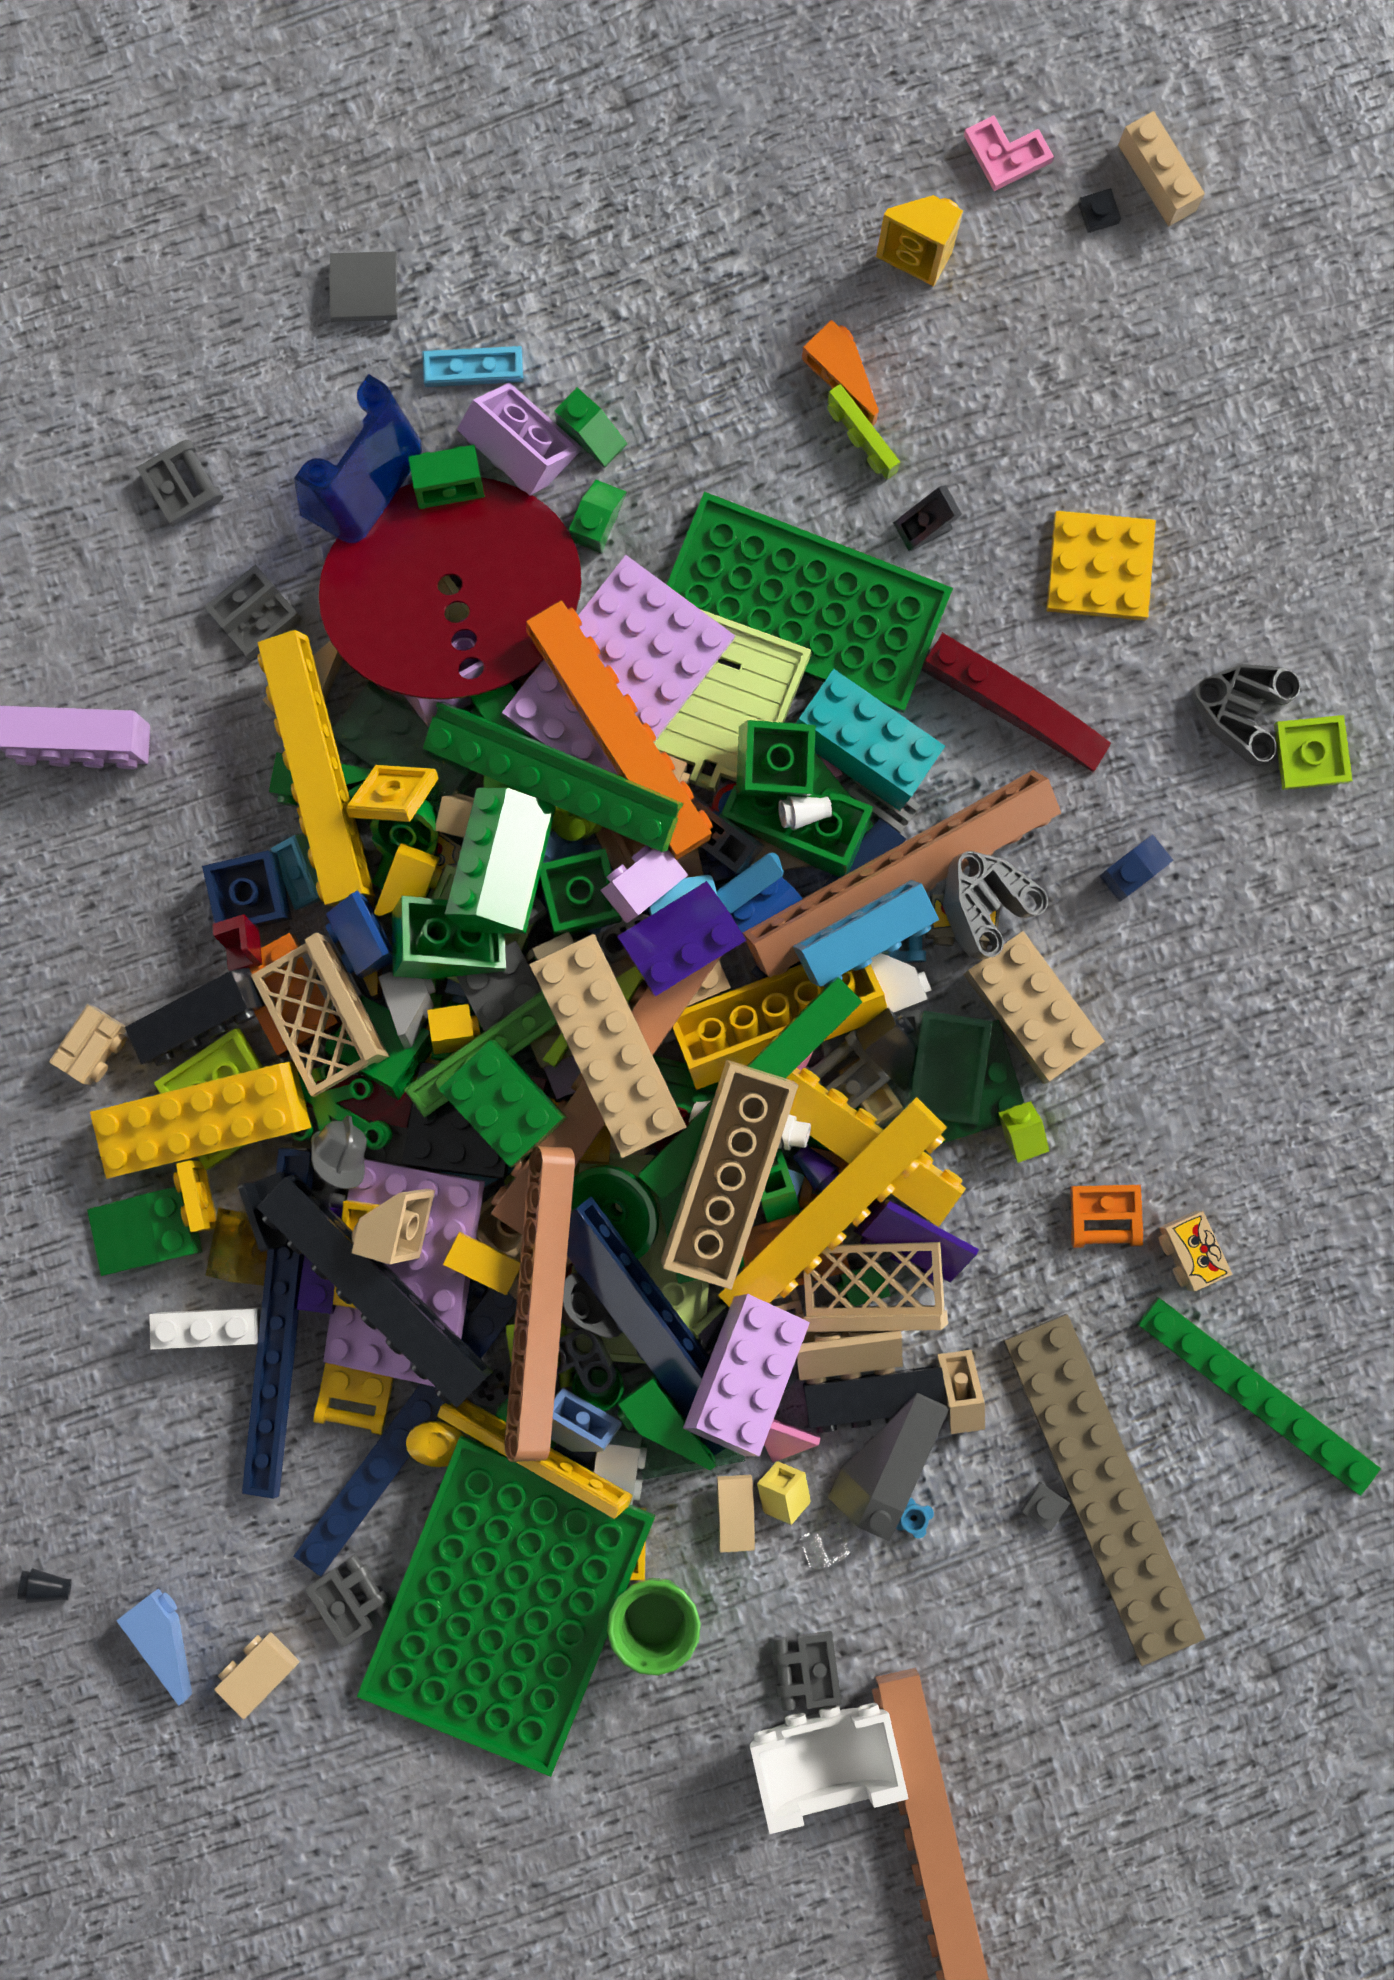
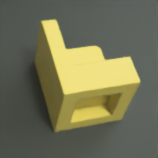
M779 1461L757 1483L763 1512L790 1525L794 1523L811 1502L805 1472Z

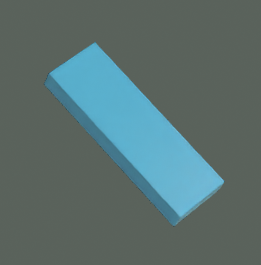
M521 346L422 351L425 387L524 382Z

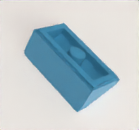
M773 852L766 854L717 891L719 899L729 913L736 911L783 876L784 871L779 856Z

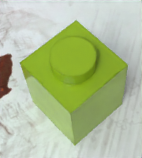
M1031 1101L999 1112L1005 1141L1017 1163L1050 1151L1043 1121Z

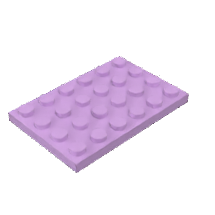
M627 555L624 556L578 615L582 622V626L579 628L586 638L591 636L601 652L598 655L604 666L610 665L619 679V683L616 684L623 696L629 694L638 709V712L635 713L641 724L646 722L651 727L656 740L735 638L734 634ZM543 660L502 711V716L532 739L618 775L545 660Z
M364 1158L365 1175L363 1182L358 1187L349 1189L347 1200L381 1205L401 1192L422 1189L435 1190L420 1258L394 1264H385L461 1339L470 1278L443 1265V1262L459 1231L474 1239L477 1238L485 1181ZM335 1306L334 1313L330 1314L323 1362L434 1386L428 1379L423 1380L414 1373L410 1366L412 1363L403 1354L399 1355L389 1348L385 1341L387 1338L378 1329L374 1330L365 1324L361 1318L362 1313L357 1308Z

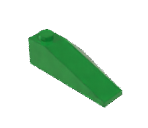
M734 785L721 814L760 839L815 868L841 878L848 874L869 823L873 806L843 794L830 793V796L812 794L808 797L829 798L832 808L831 817L823 818L792 830L791 827L783 828L779 817V801L786 800V798L736 795V786Z

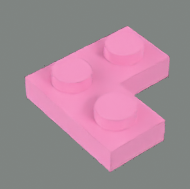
M995 115L965 129L964 137L993 191L1051 164L1054 158L1039 129L1009 143Z

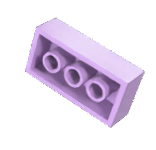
M0 706V751L5 753V757L13 758L16 764L32 766L36 765L37 760L49 761L50 765L68 767L70 762H83L85 767L103 768L104 763H117L116 767L123 769H137V764H148L150 724L135 711Z
M752 1295L734 1296L683 1429L743 1456H760L810 1322Z

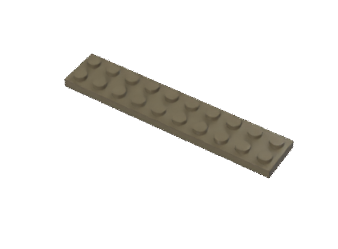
M1068 1314L1061 1315L1004 1339L1003 1342L1139 1664L1144 1666L1205 1640L1206 1638Z

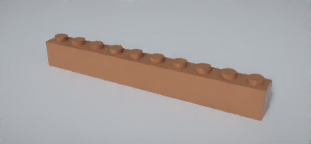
M1032 770L743 932L742 934L746 939L757 967L769 978L774 975H781L788 971L791 965L800 961L793 948L795 944L910 880L922 883L926 892L932 890L938 882L947 878L950 862L959 854L974 851L991 856L1000 847L1019 841L1023 834L1032 829L1047 825L1052 818L1061 814L1049 779ZM963 859L961 863L962 872L965 870V867L969 866L967 859Z
M721 956L657 996L652 994L649 987L646 988L641 985L630 1001L635 1005L631 1012L652 1056ZM582 1073L579 1074L571 1086V1089L576 1092L567 1103L562 1099L557 1106L567 1116V1119L539 1145L546 1147H570L574 1153L575 1167L606 1124ZM524 1159L513 1169L511 1175L515 1179L510 1187L507 1189L502 1186L491 1201V1204L495 1206L491 1214L521 1235H523L529 1159Z
M916 1668L877 1676L875 1678L878 1687L871 1690L874 1703L878 1704L879 1709L889 1713L909 1798L897 1802L900 1816L907 1815L909 1828L903 1829L908 1851L915 1850L917 1863L911 1864L916 1887L923 1885L926 1898L919 1900L924 1922L931 1921L933 1934L927 1935L932 1958L939 1957L942 1970L935 1971L937 1980H989L919 1673Z

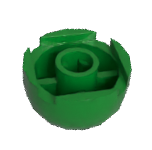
M424 800L410 822L372 819L370 823V829L373 833L372 842L384 856L394 860L401 843L432 854L440 835V831H436L437 813L433 806Z

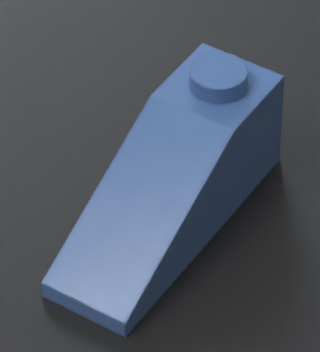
M158 1588L116 1621L178 1706H180L192 1695L180 1619L175 1612L177 1606L174 1600L167 1593L164 1592L162 1594Z

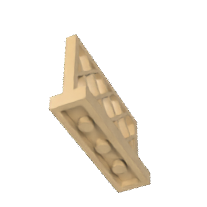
M319 933L304 939L305 944L251 975L310 1095L313 1097L370 1064H378L389 1057L330 938ZM308 953L312 961L309 977L295 974L294 970L298 958ZM288 965L286 971L281 969ZM275 972L285 974L279 994L270 992L264 981L266 977ZM317 973H318V975H319L321 981L316 980ZM292 977L307 981L301 1001L287 997ZM314 983L323 985L328 993L324 1007L309 1003ZM273 997L278 998L277 1003H275ZM285 1000L300 1004L294 1024L285 1022L281 1015ZM332 1003H333V1005H334L336 1011L331 1010ZM307 1007L322 1011L316 1031L302 1027ZM329 1013L338 1015L343 1023L339 1037L324 1033ZM288 1027L293 1028L292 1033H290ZM300 1030L315 1034L310 1054L300 1052L296 1045ZM347 1034L349 1035L351 1041L346 1040ZM322 1037L337 1041L332 1061L316 1057ZM344 1044L354 1046L360 1057L359 1061L350 1066L339 1064ZM303 1057L308 1058L307 1064L305 1063ZM315 1061L329 1064L330 1068L326 1080L316 1085L311 1075ZM337 1067L343 1069L340 1072L336 1073Z
M940 1242L841 1244L833 1251L826 1247L821 1253H824L834 1263L823 1276L816 1269L808 1275L804 1272L806 1316L803 1319L810 1322L807 1332L942 1330L948 1324L947 1310L944 1309ZM900 1251H911V1253L905 1257ZM917 1251H932L933 1266L925 1274L910 1261ZM857 1252L868 1262L857 1275L842 1263L849 1253ZM866 1252H877V1253H876V1254L873 1256V1258H872V1257H871L870 1255H868ZM883 1252H892L902 1261L891 1275L876 1262ZM833 1253L843 1254L839 1258H837ZM905 1265L920 1278L909 1292L894 1279ZM871 1266L886 1279L875 1293L860 1280ZM837 1267L852 1280L841 1293L826 1280ZM932 1272L934 1283L928 1278ZM813 1277H815L818 1280V1282L815 1285ZM923 1282L934 1291L935 1305H922L912 1296ZM889 1283L904 1296L897 1306H888L878 1297ZM821 1284L836 1297L829 1307H815L814 1292ZM854 1284L870 1297L863 1306L855 1307L844 1297ZM908 1300L913 1306L902 1305ZM840 1301L845 1307H835V1306H836V1305L838 1304V1302ZM874 1301V1302H875L876 1304H878L879 1306H869V1305Z

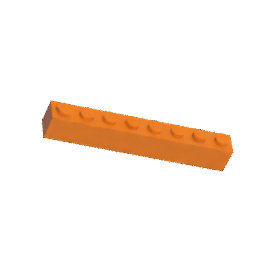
M561 600L527 620L526 632L617 774L684 803L683 807L679 810L678 821L668 847L674 858L678 860L710 840L712 834L710 829L713 828L712 823L703 810L697 811L691 801L694 799L693 793L686 782L681 781L679 783L672 772L675 770V766L669 755L665 751L660 753L654 744L656 736L651 727L646 722L641 724L635 713L638 712V709L629 694L623 696L616 685L619 683V679L610 665L604 666L598 655L601 652L591 636L586 638L579 628L582 626V622L576 611L572 607L567 609Z

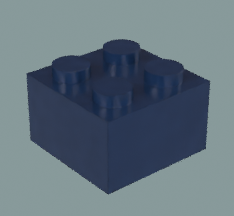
M267 850L202 866L214 923L243 914L256 927L292 920L277 853Z

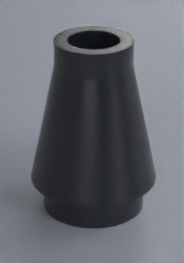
M34 1568L31 1571H22L17 1599L26 1600V1604L69 1600L72 1579L62 1578Z

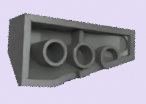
M916 1393L889 1419L888 1424L874 1437L872 1436L853 1458L850 1457L842 1465L828 1497L857 1527L890 1541L909 1502L949 1407Z

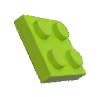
M1344 715L1278 721L1274 724L1282 790L1349 784L1353 781Z

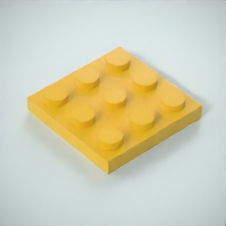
M1056 511L1053 523L1046 612L1146 621L1149 615L1156 520Z

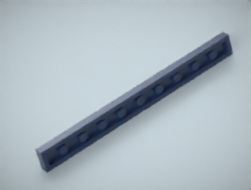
M278 1148L276 1173L284 1172L285 1177L296 1174L312 1190L314 1176L312 1151ZM288 1245L268 1250L242 1486V1494L271 1499L280 1496L299 1317L297 1304L304 1262V1254L299 1255L295 1253Z
M490 1288L463 1326L461 1340L480 1359L483 1358L516 1313L517 1300L509 1292L507 1295H504ZM419 1384L293 1557L320 1577L326 1572L410 1457L406 1447V1439L409 1432L421 1423L436 1421L439 1418L437 1414L440 1406L445 1404V1402L436 1394V1387Z

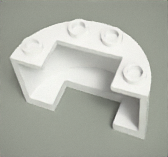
M877 1703L841 1710L839 1705L825 1706L819 1709V1714L807 1717L805 1713L792 1714L785 1717L786 1723L772 1729L756 1732L754 1734L755 1739L750 1744L769 1834L804 1826L802 1816L867 1799L870 1800L874 1808L909 1799L890 1716L887 1711L879 1709Z

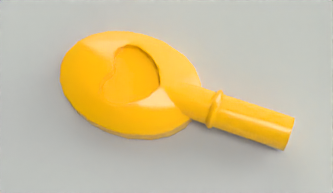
M429 1421L415 1426L409 1432L406 1439V1447L410 1456L417 1462L431 1467H445L449 1465L460 1436H465L462 1431L448 1423Z

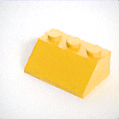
M934 195L888 208L883 216L876 257L934 287L952 254L963 210L952 200L947 198L940 199Z

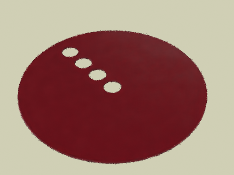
M481 477L485 496L483 498L419 509L413 483L378 498L358 513L341 531L326 557L321 572L319 584L320 613L325 631L332 645L348 665L364 678L392 692L424 699L464 698L498 689L517 680L544 660L526 632V621L561 600L567 609L572 607L577 611L580 600L582 579L578 552L570 533L559 517L546 504L520 488ZM447 575L459 577L462 580V588L452 595L441 593L438 590V583L443 577ZM456 602L464 603L470 610L468 617L458 623L450 622L445 617L446 608ZM462 630L471 631L477 637L475 645L465 651L457 650L451 643L453 636ZM469 658L478 659L484 665L482 674L474 679H466L459 674L460 664Z

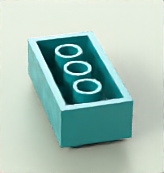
M835 669L832 670L796 722V724L816 725V754L899 811L913 796L945 748V745Z

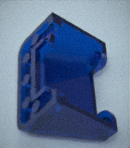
M370 374L366 376L357 391V402L360 408L367 412L363 419V428L338 464L334 465L322 458H314L308 460L294 477L300 516L348 543L359 542L367 536L411 473L409 456L422 454V442L389 387Z

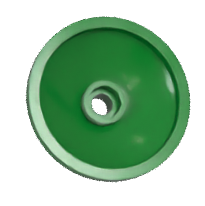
M597 1165L578 1173L573 1181L571 1210L592 1196L639 1260L654 1244L659 1229V1213L649 1189L635 1175L616 1166ZM615 1203L622 1208V1212L616 1209Z

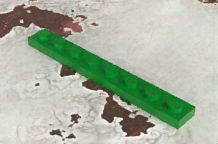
M1156 1297L1138 1321L1137 1325L1357 1495L1362 1496L1381 1470L1378 1465L1161 1298Z

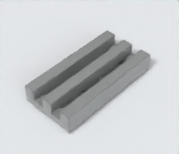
M857 781L847 791L853 799L873 806L872 814L879 819H883L900 834L921 807V805L910 798L905 804L910 809L909 812H906L904 809L899 811ZM862 788L903 820L900 823L858 793V789Z

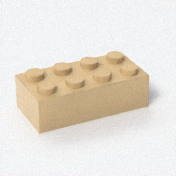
M1024 931L1006 942L1000 954L983 959L963 974L995 1019H999L1000 1026L1043 1084L1056 1078L1105 1042Z

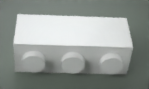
M262 1307L149 1314L150 1350L257 1344Z

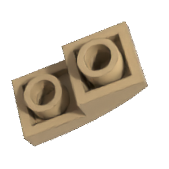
M752 1475L718 1476L717 1510L719 1514L720 1553L755 1551Z

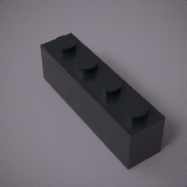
M250 969L231 970L124 1027L140 1064L155 1062L156 1066L164 1065L176 1059L174 1053L182 1049L184 1053L201 1046L202 1042L200 1039L206 1036L212 1039L228 1032L227 1025L233 1022L239 1025L255 1018L254 1011L264 1007L265 1003L251 977Z
M939 1365L897 1370L885 1375H861L855 1379H831L819 1384L803 1383L808 1425L810 1428H816L817 1433L836 1431L838 1424L851 1423V1428L868 1427L872 1425L871 1420L885 1418V1423L888 1424L889 1419L916 1393L947 1406L943 1371Z

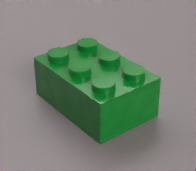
M489 1040L438 1088L509 1167L518 1166L535 1146H539L567 1119V1116L503 1047L493 1040Z

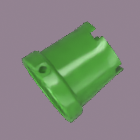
M652 1577L631 1585L618 1596L609 1612L607 1634L612 1651L623 1665L639 1674L659 1676L676 1671L691 1658L699 1643L701 1622L696 1605L683 1589L669 1579Z

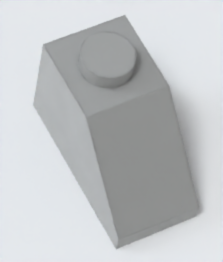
M390 972L378 978L399 1039L404 1049H408L414 1044L428 1018L427 1010L434 1007L430 994L436 992L432 979L393 977V972Z

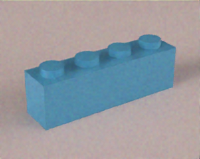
M910 880L795 944L793 948L810 982L819 987H827L836 977L842 980V974L847 971L865 968L872 963L871 958L879 953L887 954L897 950L902 946L901 941L911 935L918 937L931 930L930 925L938 921L939 918L922 883Z

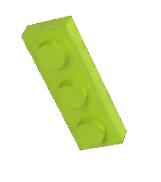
M838 384L829 391L827 402L829 404L827 405L829 413L835 421L843 422L849 430L847 435L854 446L863 448L869 456L867 461L874 472L877 474L882 473L886 480L898 473L900 460L842 385Z

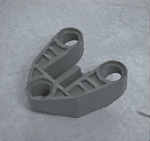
M1241 664L1201 680L1193 689L1192 699L1210 733L1249 764L1260 766L1270 761L1276 753L1277 747L1274 737L1269 732L1255 725V722L1224 709L1254 720L1261 708L1262 702L1257 699L1262 698L1274 704L1285 705L1297 697L1301 686L1297 674L1289 669ZM1285 680L1289 682L1292 688L1289 697H1282L1278 693L1276 681ZM1206 685L1214 687L1217 691L1216 701L1211 703L1205 702L1200 696L1201 687ZM1262 741L1266 744L1268 753L1265 758H1257L1254 755L1251 746L1252 742Z
M967 851L955 856L950 862L943 908L957 942L967 955L979 960L995 957L1002 951L1004 941L1000 931L991 921L990 914L998 910L1002 904L1018 917H1034L1046 910L1048 896L1045 890L1005 859ZM963 859H967L969 863L968 876L961 870ZM1026 893L1036 902L1034 911L1028 909L1025 905L1024 898ZM982 934L992 944L990 952L984 951L980 946L979 940Z

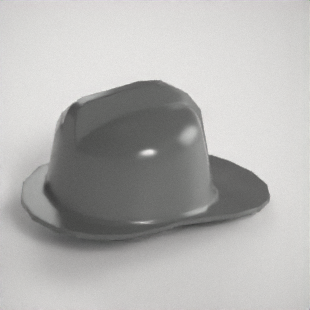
M347 1115L342 1121H332L322 1131L313 1134L311 1140L312 1165L318 1176L327 1184L336 1188L352 1189L358 1187L363 1182L365 1175L364 1154L367 1138L359 1128L353 1125L352 1117Z
M572 1273L565 1278L561 1323L567 1328L573 1330L585 1329L605 1338L618 1337L622 1332L618 1329L615 1320L605 1306L597 1300L595 1293L585 1279L578 1273Z

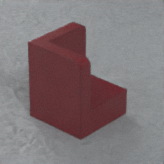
M245 914L212 924L213 936L226 948L227 968L229 971L244 968L251 969L262 965L259 930Z

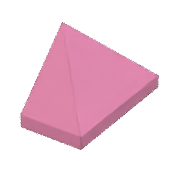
M773 1419L764 1446L772 1462H776L818 1446L821 1438L815 1433Z

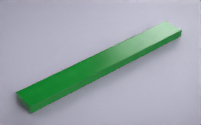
M836 977L747 1066L786 1079L862 1003V1000L839 977ZM713 1099L686 1125V1128L682 1129L637 1173L662 1200L689 1175Z

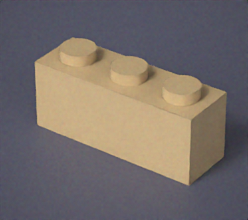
M1152 111L1127 125L1118 146L1168 227L1196 212L1205 193L1156 113Z

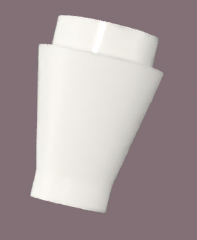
M787 796L786 800L779 801V817L783 828L791 827L792 830H795L823 818H829L832 815L831 803L828 797Z

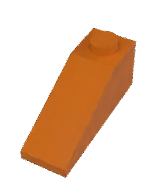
M830 320L803 346L802 360L832 389L841 384L869 422L874 425L877 422L879 410L858 349L853 341L854 337L845 326H838L834 321Z

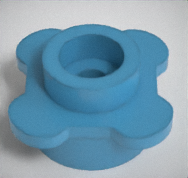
M910 1498L896 1529L899 1531L906 1530L917 1539L923 1538L926 1535L929 1520L934 1516L933 1509L928 1505L921 1506L915 1503L913 1498ZM912 1515L917 1516L916 1521L911 1520Z

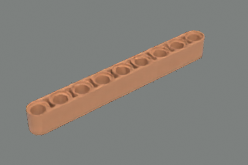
M535 1146L529 1158L505 1431V1454L510 1462L545 1461L550 1452L575 1157L570 1147Z

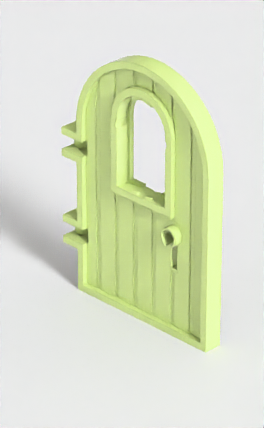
M703 611L735 635L733 642L719 660L722 661L723 659L741 667L738 670L717 661L654 744L659 752L665 751L669 756L695 766L690 777V783L716 792L721 776L733 781L737 780L739 726L747 720L785 722L810 659L811 649ZM705 761L716 764L712 777L702 773Z

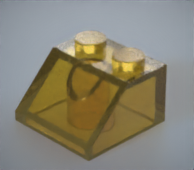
M218 1207L205 1276L227 1282L264 1286L268 1251L260 1252L246 1211Z

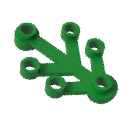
M324 1063L322 1067L312 1070L311 1075L315 1082L326 1080L330 1067L329 1064ZM337 1067V1073L343 1070L342 1068ZM297 1069L304 1100L313 1106L319 1131H322L328 1123L332 1122L331 1117L337 1121H342L348 1115L352 1117L353 1125L365 1134L367 1138L366 1146L368 1148L377 1150L391 1142L393 1132L388 1123L381 1120L369 1123L337 1103L351 1098L361 1100L371 1096L373 1084L369 1079H355L350 1085L327 1090L313 1097L310 1095ZM359 1082L365 1085L366 1091L364 1095L360 1094L357 1090ZM310 1122L311 1128L306 1129L304 1136L299 1132L290 1134L298 1141L308 1139L314 1132L313 1124ZM372 1130L378 1133L379 1138L377 1142H374L370 1137Z

